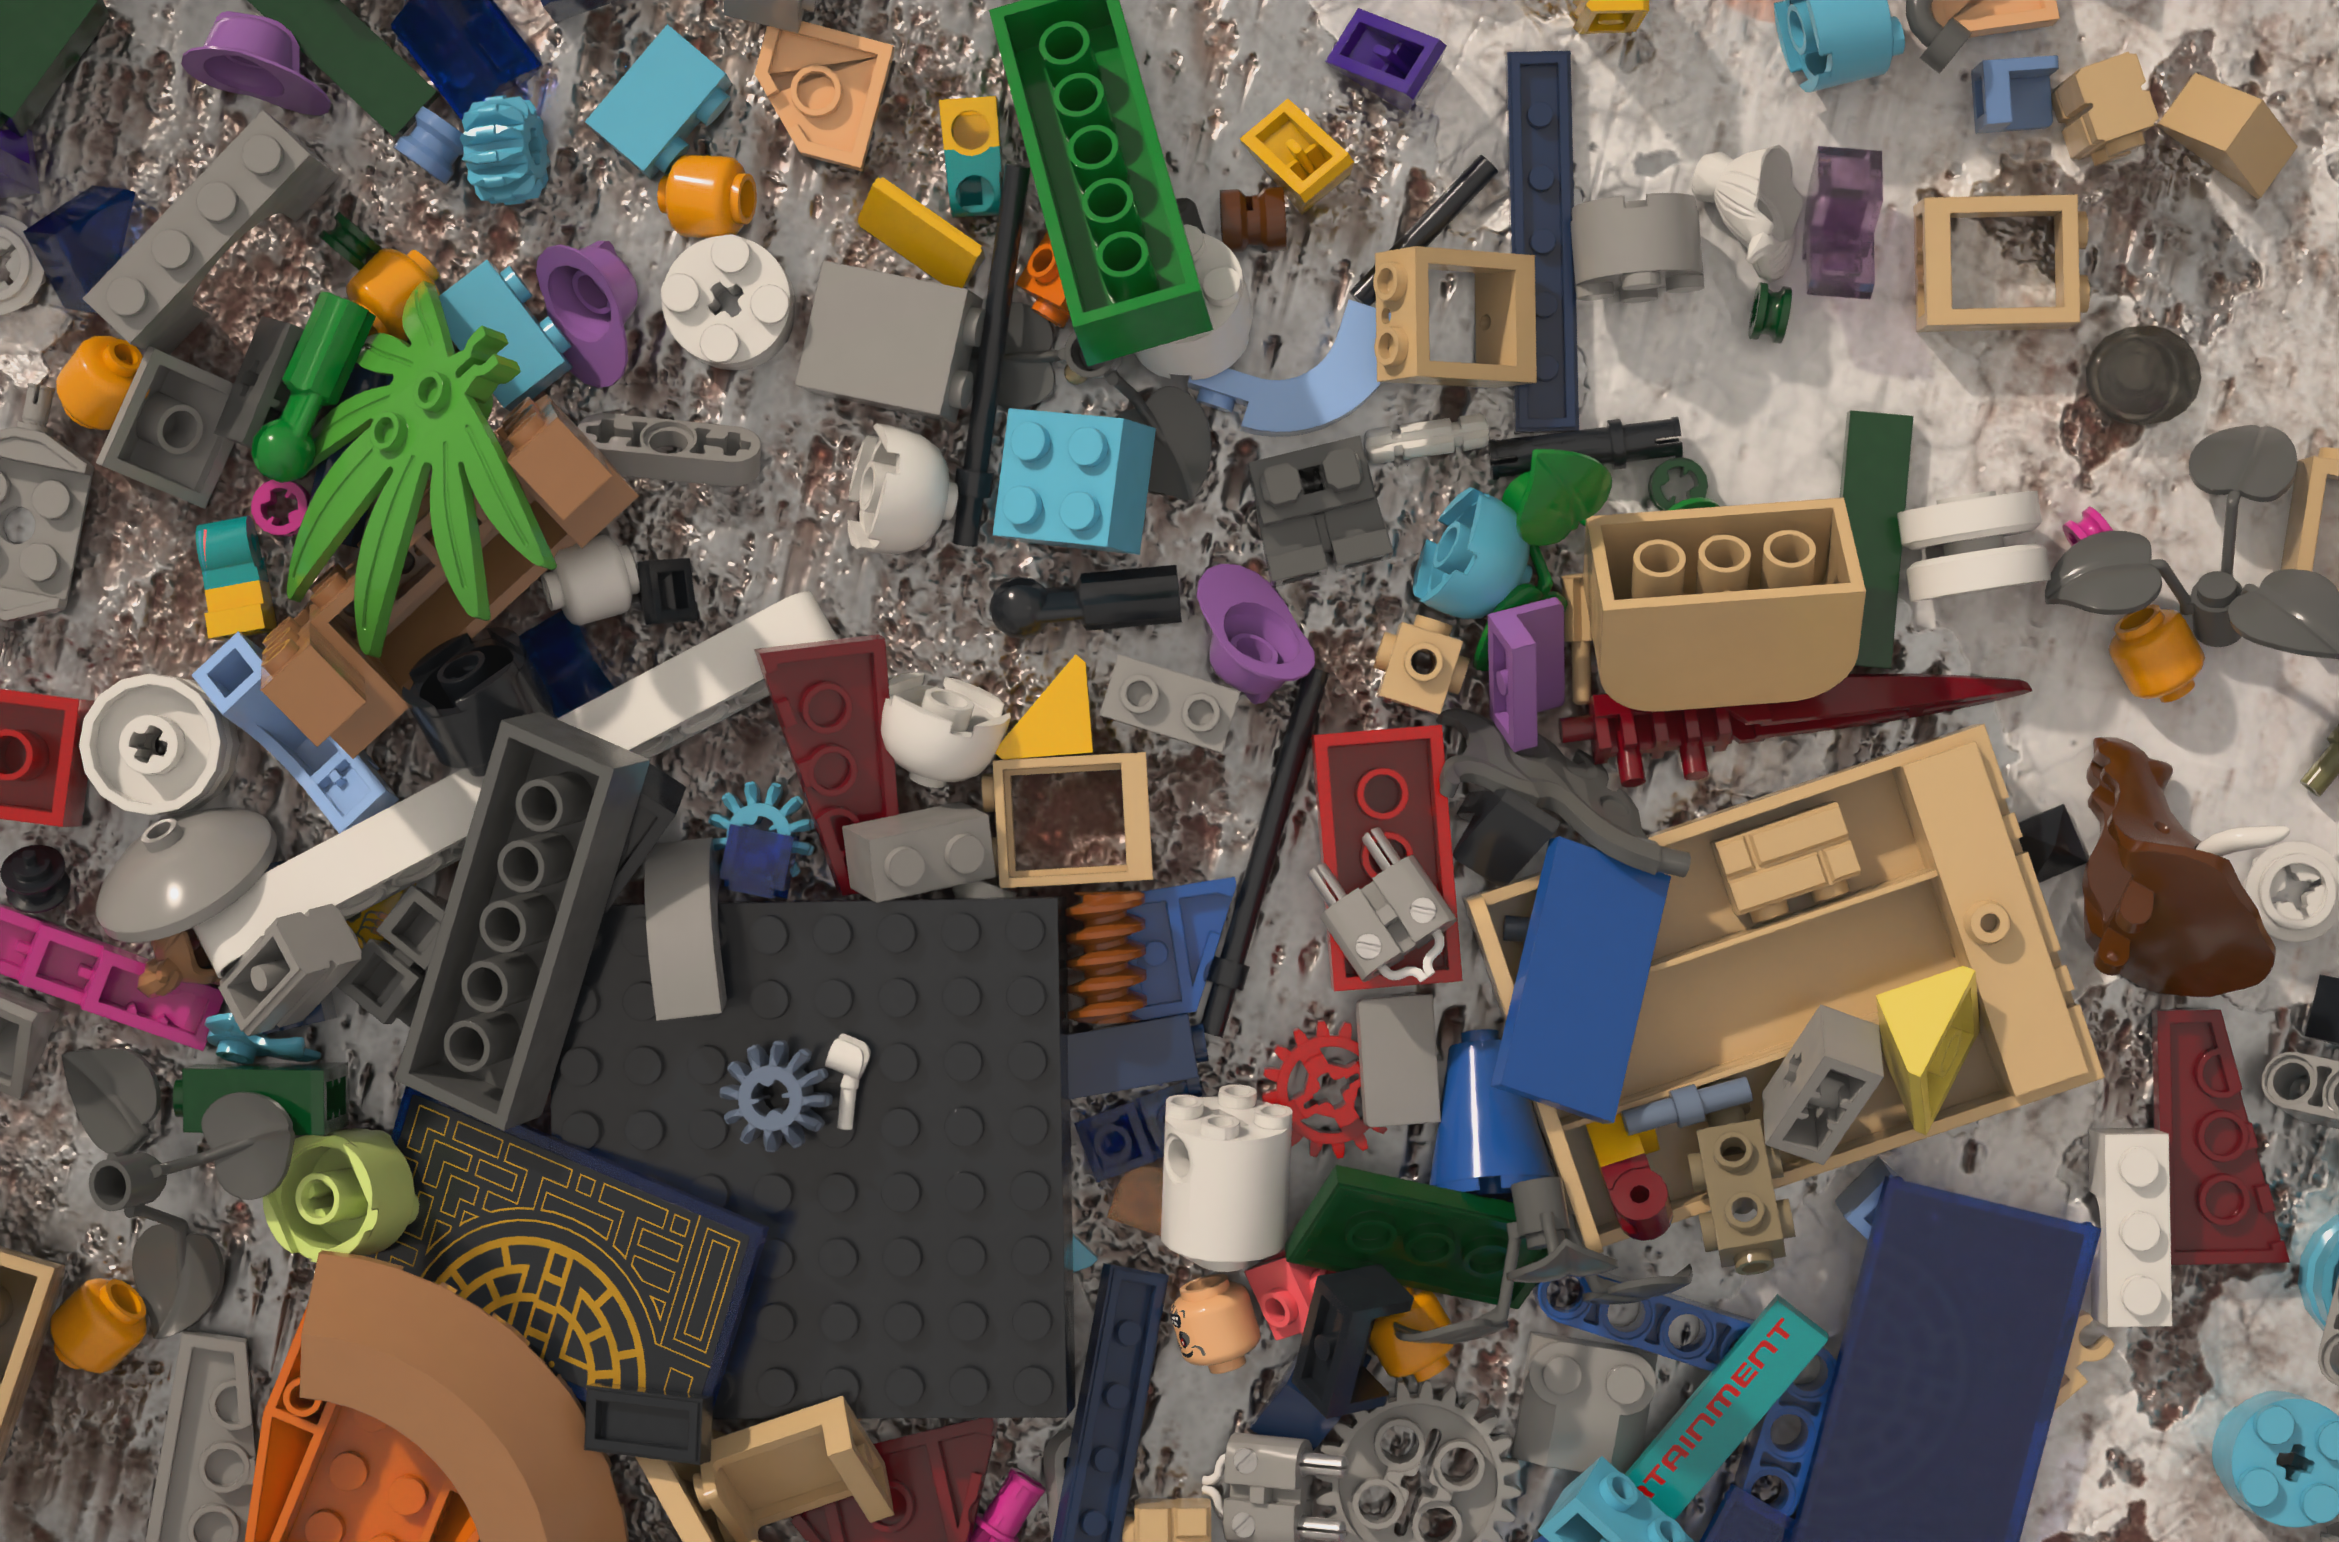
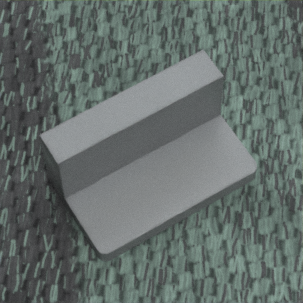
M1412 992L1392 994V997L1359 999L1356 1002L1363 1123L1373 1128L1441 1122L1433 994Z

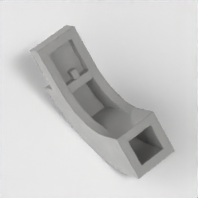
M713 837L658 843L654 845L646 856L645 916L656 1021L720 1014L727 1001L718 927V889L724 874L719 870L722 855L721 852H714Z

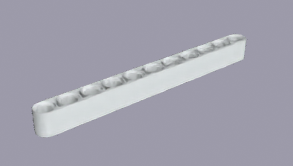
M810 591L796 593L557 719L650 759L770 695L754 649L835 640L838 637L813 593ZM463 768L264 873L237 901L212 918L193 927L218 978L222 979L255 941L264 935L265 930L278 917L297 912L305 914L309 909L333 904L340 909L343 917L347 920L460 860L485 776H472L468 768Z

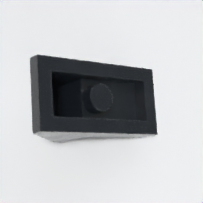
M1498 789L1495 792L1490 790L1468 792L1456 814L1470 823L1456 845L1453 857L1493 884L1504 887L1513 880L1552 837L1561 822L1509 789Z

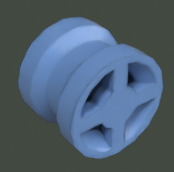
M422 106L415 115L417 125L409 136L400 137L393 148L436 179L447 184L453 176L452 164L459 155L464 154L463 144L460 140V136L463 133Z

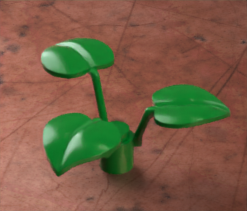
M1534 449L1532 451L1531 471L1519 475L1508 485L1502 496V502L1517 514V532L1530 545L1529 555L1538 575V583L1536 586L1529 583L1518 585L1496 606L1492 613L1553 597L1560 600L1565 612L1568 605L1565 597L1559 592H1550L1553 580L1539 546L1552 545L1562 541L1571 531L1578 528L1579 523L1586 527V519L1596 514L1603 507L1612 488V477L1609 470L1598 460L1573 451ZM1697 497L1683 500L1668 510L1720 506L1709 498ZM1488 621L1479 640L1473 661V667L1481 671H1489Z

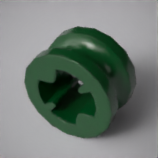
M338 212L334 216L336 220L335 228L330 231L323 229L318 236L354 267L361 270L366 265L367 256L372 253L377 254L383 248L341 212Z
M1760 282L1758 284L1750 315L1749 339L1758 340L1760 335L1767 334L1772 338V343H1782L1791 309V287L1783 286L1779 292H1773L1769 289L1767 283Z
M1683 457L1668 459L1657 466L1650 475L1648 482L1649 498L1660 511H1666L1675 505L1676 496H1672L1667 500L1661 490V486L1669 482L1668 470L1680 469V477H1684L1688 473L1693 479L1694 487L1686 492L1687 499L1706 497L1708 489L1707 476L1701 466L1691 459Z

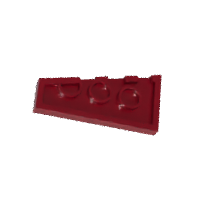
M877 634L754 649L836 889L843 896L859 894L850 888L842 826L899 815L895 760L886 750L881 735L883 707L885 699H890L885 638Z
M2221 1009L2152 1010L2154 1129L2169 1134L2171 1265L2290 1263L2285 1242L2280 1238L2273 1211L2276 1209L2269 1184L2265 1183L2256 1148L2259 1147L2253 1125L2248 1121L2240 1092L2243 1088Z

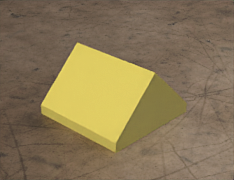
M1961 966L1876 995L1884 1059L1914 1130L1924 1135H1927L1980 1032L1976 970L1966 966Z

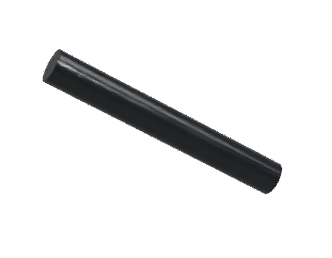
M1479 155L1389 251L1413 246L1427 247L1498 173L1496 167L1483 155ZM1375 265L1349 291L1357 302L1371 306L1376 301L1373 286Z

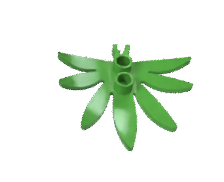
M424 280L413 290L403 310V329L411 341V345L392 335L375 333L366 338L356 361L367 370L386 376H394L392 383L361 392L340 403L324 416L311 432L316 447L314 464L309 471L353 439L358 438L338 458L314 494L295 541L288 574V599L301 602L324 566L381 492L363 535L357 561L354 589L355 622L359 646L364 654L376 658H381L395 596L431 470L430 517L436 550L447 580L458 601L469 616L484 621L491 619L481 539L472 491L491 523L517 551L537 566L550 570H555L557 567L521 485L487 422L493 407L492 394L497 386L508 383L521 372L516 361L497 355L500 350L509 344L507 338L501 332L481 326L468 339L465 349L455 354L436 285Z

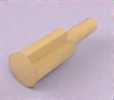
M1575 573L1561 576L1562 595L1568 603L1564 612V642H1571L1573 702L1576 705H1587L1590 703V697L1592 696L1590 641H1593L1583 586V573Z

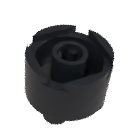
M504 627L486 628L491 638L472 642L468 633H465L440 644L422 657L409 672L414 682L411 689L408 690L404 686L402 689L403 699L438 761L452 768H468L471 775L475 777L485 776L501 720L536 712L544 713L556 719L552 711L553 700L523 643L513 630Z

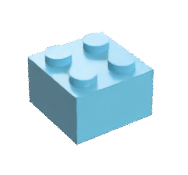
M1009 408L993 535L1029 544L1140 555L1156 428L1124 418Z

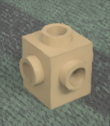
M1416 615L1414 625L1401 622L1398 625L1396 635L1384 631L1373 668L1384 671L1376 697L1435 716L1440 715L1447 692L1459 694L1470 658L1459 655L1463 641L1450 637L1453 626L1432 618ZM1415 652H1423L1431 660V669L1426 675L1417 673L1411 665V659Z

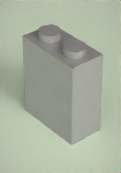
M823 260L795 385L817 395L956 423L959 409L967 407L972 394L973 374L968 371L973 346L979 347L981 344L986 312L985 309H982L984 299L964 288Z

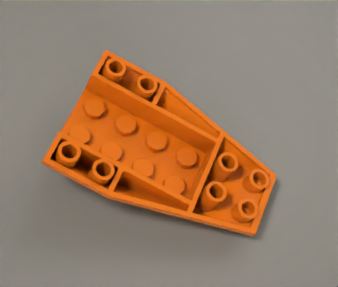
M306 1307L263 1412L245 1542H478L480 1538L476 1526L455 1486L436 1462L418 1445L396 1429L355 1409L327 1401L299 1398L301 1334L307 1310Z

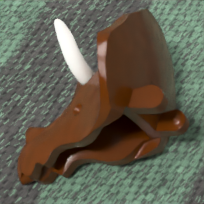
M2095 738L2093 740L2094 757L2086 774L2087 782L2094 791L2087 802L2088 807L2100 821V836L2085 866L2082 882L2085 941L2095 952L2093 957L2095 967L2106 975L2120 974L2138 986L2157 994L2213 997L2246 989L2261 983L2266 979L2274 965L2276 947L2263 925L2257 907L2241 885L2230 860L2223 857L2238 851L2271 846L2285 839L2289 835L2290 829L2286 826L2232 828L2213 834L2207 839L2200 841L2187 832L2170 811L2164 795L2165 788L2173 774V768L2169 763L2149 758L2136 745L2120 738Z

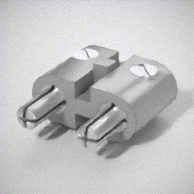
M1377 827L1370 831L1393 865L1390 866L1370 834L1366 832L1362 837V841L1382 872L1373 877V881L1362 889L1358 887L1347 895L1326 863L1316 865L1339 901L1336 902L1314 867L1309 871L1308 877L1329 907L1321 914L1320 919L1362 982L1371 980L1380 974L1390 980H1400L1408 976H1414L1419 982H1422L1435 973L1432 963L1443 950L1444 936L1442 933L1450 928L1457 921V918L1416 857L1410 855L1401 859L1382 830ZM1435 939L1433 948L1424 957V972L1417 967H1405L1397 971L1390 969V967L1403 960L1404 955L1416 947L1419 949Z
M1235 1432L1228 1441L1226 1453L1221 1455L1216 1461L1214 1473L1210 1476H1203L1202 1494H1207L1213 1499L1215 1513L1223 1521V1533L1227 1542H1308L1309 1539L1342 1542L1346 1536V1531H1342L1346 1529V1523L1344 1520L1312 1517V1500L1307 1499V1486L1313 1484V1475L1344 1478L1347 1475L1348 1467L1343 1466L1348 1465V1459L1346 1456L1313 1453L1312 1444L1307 1439ZM1223 1473L1224 1483L1230 1484V1497L1222 1500V1496L1217 1489L1209 1486L1219 1482Z

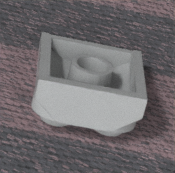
M1530 1331L1512 1458L1545 1467L1584 1472L1598 1458L1603 1456L1619 1472L1625 1474L1642 1454L1650 1402L1656 1391L1655 1370L1658 1354L1636 1347Z

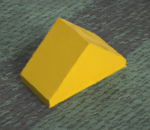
M1286 99L1240 138L1246 149L1276 185L1284 188V194L1301 215L1350 176L1354 161L1349 153L1289 99Z
M1074 655L1002 740L995 752L1002 760L1094 753L1087 664L1078 655Z

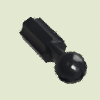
M1177 565L1081 573L1076 585L1045 588L1033 578L1014 577L1005 580L994 592L991 598L992 620L996 627L1011 638L1019 639L1036 636L1048 623L1079 620L1087 631L1182 622Z

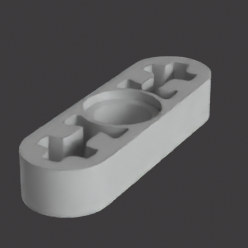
M611 413L588 416L577 426L622 476L737 487L751 483L760 473V439L754 432L743 427ZM672 446L681 448L683 451L667 454L656 452L654 449Z

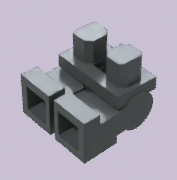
M1360 435L1248 462L1249 482L1271 587L1327 575L1328 565L1325 553L1331 552L1336 572L1391 559L1393 549L1387 528L1384 525Z
M411 885L376 930L397 949L393 948L386 941L369 939L361 949V960L336 986L381 1023L392 1024L398 1018L410 1027L448 901L440 896L434 897L427 890Z

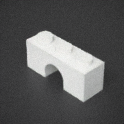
M2154 1128L2088 1129L2089 1192L2093 1193L2097 1198L2101 1222L2098 1255H2090L2091 1316L2106 1327L2172 1326L2169 1134Z

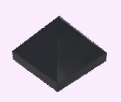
M690 558L637 562L640 583L638 597L646 625L698 621Z
M2064 804L2018 822L2023 836L2019 838L2023 852L2029 853L2038 883L2088 862Z

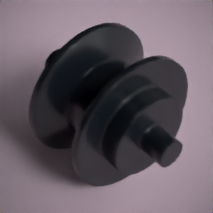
M30 845L14 851L5 859L1 866L0 875L3 884L6 886L7 899L12 907L25 913H42L54 909L67 898L70 893L71 882L68 874L65 872L66 866L62 854L50 846Z

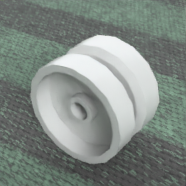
M1996 491L1974 493L1940 499L1936 501L1937 505L1897 513L1902 546L1911 550L1943 546V557L1914 562L1906 570L1910 602L1978 593L2051 580L2047 549L2036 543L2007 547L2004 545L2003 537L2031 532L2042 523L2038 491L1996 495Z
M144 674L122 679L101 693L84 718L79 743L85 774L99 794L125 811L147 815H173L196 810L222 792L235 771L240 746L236 724L220 713L196 681L156 674ZM159 735H161L159 740L168 743L167 751L164 755H159L155 749V741Z

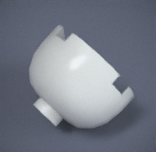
M877 423L873 427L879 437L866 435L855 461L848 501L856 502L859 500L860 511L859 521L847 519L848 534L851 545L858 550L880 554H902L924 545L936 534L942 519L950 520L953 517L958 500V487L956 483L949 482V469L938 447L918 433L900 427Z
M926 673L896 675L889 680L890 699H885L882 712L881 735L886 750L899 766L909 771V778L912 781L930 788H942L946 785V782L965 781L979 775L997 757L995 752L1006 736L1011 719L1010 713L1002 715L1005 704L998 697L980 687L954 678L945 677L943 682L945 689L923 685Z

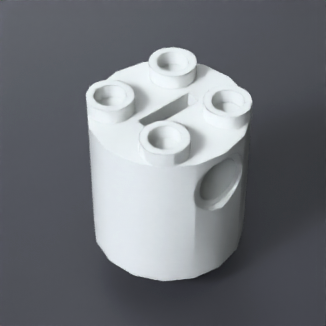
M1236 1084L1220 1087L1218 1096L1173 1095L1166 1099L1161 1242L1170 1250L1197 1265L1217 1272L1238 1271L1248 1265V1261L1261 1260L1275 1255L1285 1247L1284 1244L1287 1241L1293 1115L1290 1107L1257 1100V1090L1255 1088Z

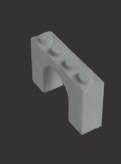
M262 110L82 299L129 344L145 351L148 346H151L170 355L209 314L193 298L204 277L223 254L255 225L274 214L282 213L297 222L339 176L298 136Z

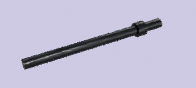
M1005 164L963 466L956 467L954 483L958 487L959 499L952 543L961 546H978L984 498H991L994 472L988 470L1031 169L1030 167Z
M1312 668L1309 674L1301 679L1220 957L1214 956L1207 977V981L1213 983L1201 1024H1203L1204 1033L1223 1038L1237 989L1243 991L1250 966L1244 965L1329 677L1328 672Z

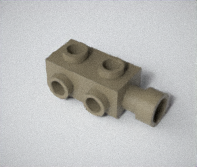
M1719 1079L1700 1086L1698 1089H1702L1705 1087H1709L1734 1079ZM1750 1102L1705 1114V1122L1708 1123V1128L1696 1130L1700 1152L1687 1154L1694 1192L1707 1190L1711 1212L1698 1214L1705 1252L1718 1250L1721 1267L1735 1266L1736 1273L1741 1275H1755L1772 1269L1775 1258L1786 1257L1784 1239L1796 1237L1789 1199L1776 1200L1772 1179L1784 1177L1779 1149L1765 1145L1760 1119L1746 1120V1114L1751 1110ZM1745 1153L1743 1158L1738 1161H1728L1723 1158V1156ZM1753 1209L1757 1211L1755 1218L1747 1222L1738 1221L1733 1216L1734 1213L1747 1214Z

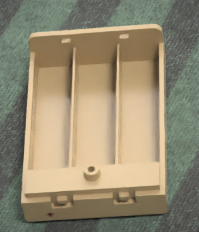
M1974 724L1646 835L1648 839L1656 841L1660 846L1689 852L1691 863L1689 871L1684 878L1670 875L1669 888L1616 1114L1621 1113L1623 1110L1669 1098L1670 1090L1695 1084L1698 1089L1704 1084L1719 1079H1737L1746 1076L1753 1097V1101L1750 1102L1751 1110L1746 1114V1120L1760 1119L1765 1141L1762 1092L1820 1004L1879 1025L1876 995L1961 966L1976 970L1980 1032L1927 1135L1914 1130L1882 1052L1884 1078L1826 1163L1821 1165L1779 1150L1784 1177L1772 1179L1774 1189L2105 1078L2081 1006L2073 1000L2071 990L2075 988L2067 965H2062L2057 951L2061 950L2029 853L2022 850L2019 838L2023 836L2015 812H2009L2005 800L2009 798L1985 724ZM1829 801L1837 802L1862 874L1847 879L1850 891L1819 902H1813L1810 892L1788 899L1786 901L1789 912L1757 923H1753L1750 913L1741 916L1734 914L1710 842ZM1542 871L1513 880L1504 887L1496 886L1462 898L1504 1023H1506L1525 943L1503 941L1505 915L1531 917ZM1531 1100L1556 1176L1563 1179L1569 1214L1574 1215L1576 1230L1584 1247L1602 1253L1604 1252V1246L1631 1238L1622 1231L1618 1224L1592 1149L1586 1124L1595 1121ZM1705 1121L1679 1128L1677 1123L1655 1128L1660 1150L1646 1154L1650 1169L1660 1175L1667 1185L1673 1210L1671 1224L1711 1211L1707 1190L1694 1192L1687 1154L1700 1152L1696 1130L1708 1128V1123ZM1745 1153L1723 1156V1158L1728 1161H1738L1743 1158Z

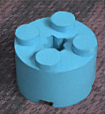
M1784 0L1774 3L1775 23L1785 61L1791 73L1803 70L1808 80L1799 86L1805 92L1810 93L1884 75L1890 67L1892 56L1900 55L1904 52L1905 37L1903 28L1897 17H1891L1887 0Z
M2266 1391L2245 1400L2224 1416L2214 1437L2212 1460L2223 1487L2239 1506L2271 1523L2295 1528L2332 1521L2339 1514V1416L2317 1402L2290 1392ZM2279 1453H2294L2291 1465L2287 1464L2282 1467L2277 1464Z

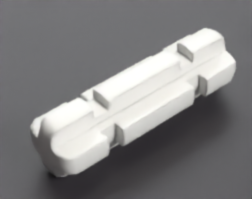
M1479 413L1459 416L1457 422H1451L1450 418L1402 424L1399 426V430L1391 431L1390 426L1369 429L1364 435V444L1369 463L1378 464L1392 462L1395 460V456L1403 455V460L1454 453L1455 447H1462L1463 451L1482 449L1489 444V430L1485 416Z

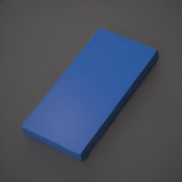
M1561 836L1549 839L1491 1087L1602 1124L1615 1122L1669 888L1670 875L1656 872L1655 875L1628 866L1600 850Z

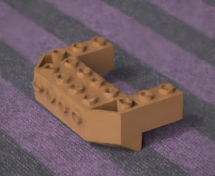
M547 394L536 402L530 397L524 399L502 420V426L494 431L554 558L559 550L573 547L576 543L583 548L639 497L611 462ZM430 476L408 549L413 555L414 561L410 568L402 570L381 658L372 657L362 652L357 636L355 613L345 610V607L354 600L358 557L345 569L339 563H335L327 569L310 587L314 594L294 619L289 616L283 620L263 640L262 644L266 648L262 652L260 690L316 747L331 736L354 759L408 709L402 696L403 686L408 690L411 689L414 682L409 672L422 657L440 644L456 636L468 633L472 640L548 570L533 564L500 534L484 513L473 491L491 614L489 621L471 617L465 612L444 573L436 550L431 526ZM362 539L357 544L359 548L361 547Z

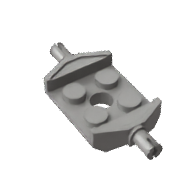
M33 383L27 384L28 390L22 422L18 421L17 427L0 430V657L6 627L14 628L16 621L50 615L66 609L95 467L83 456L52 436L53 429L46 427L49 419L53 394L56 389ZM26 508L35 519V531L26 542L14 544L4 531V523L7 516L13 510Z

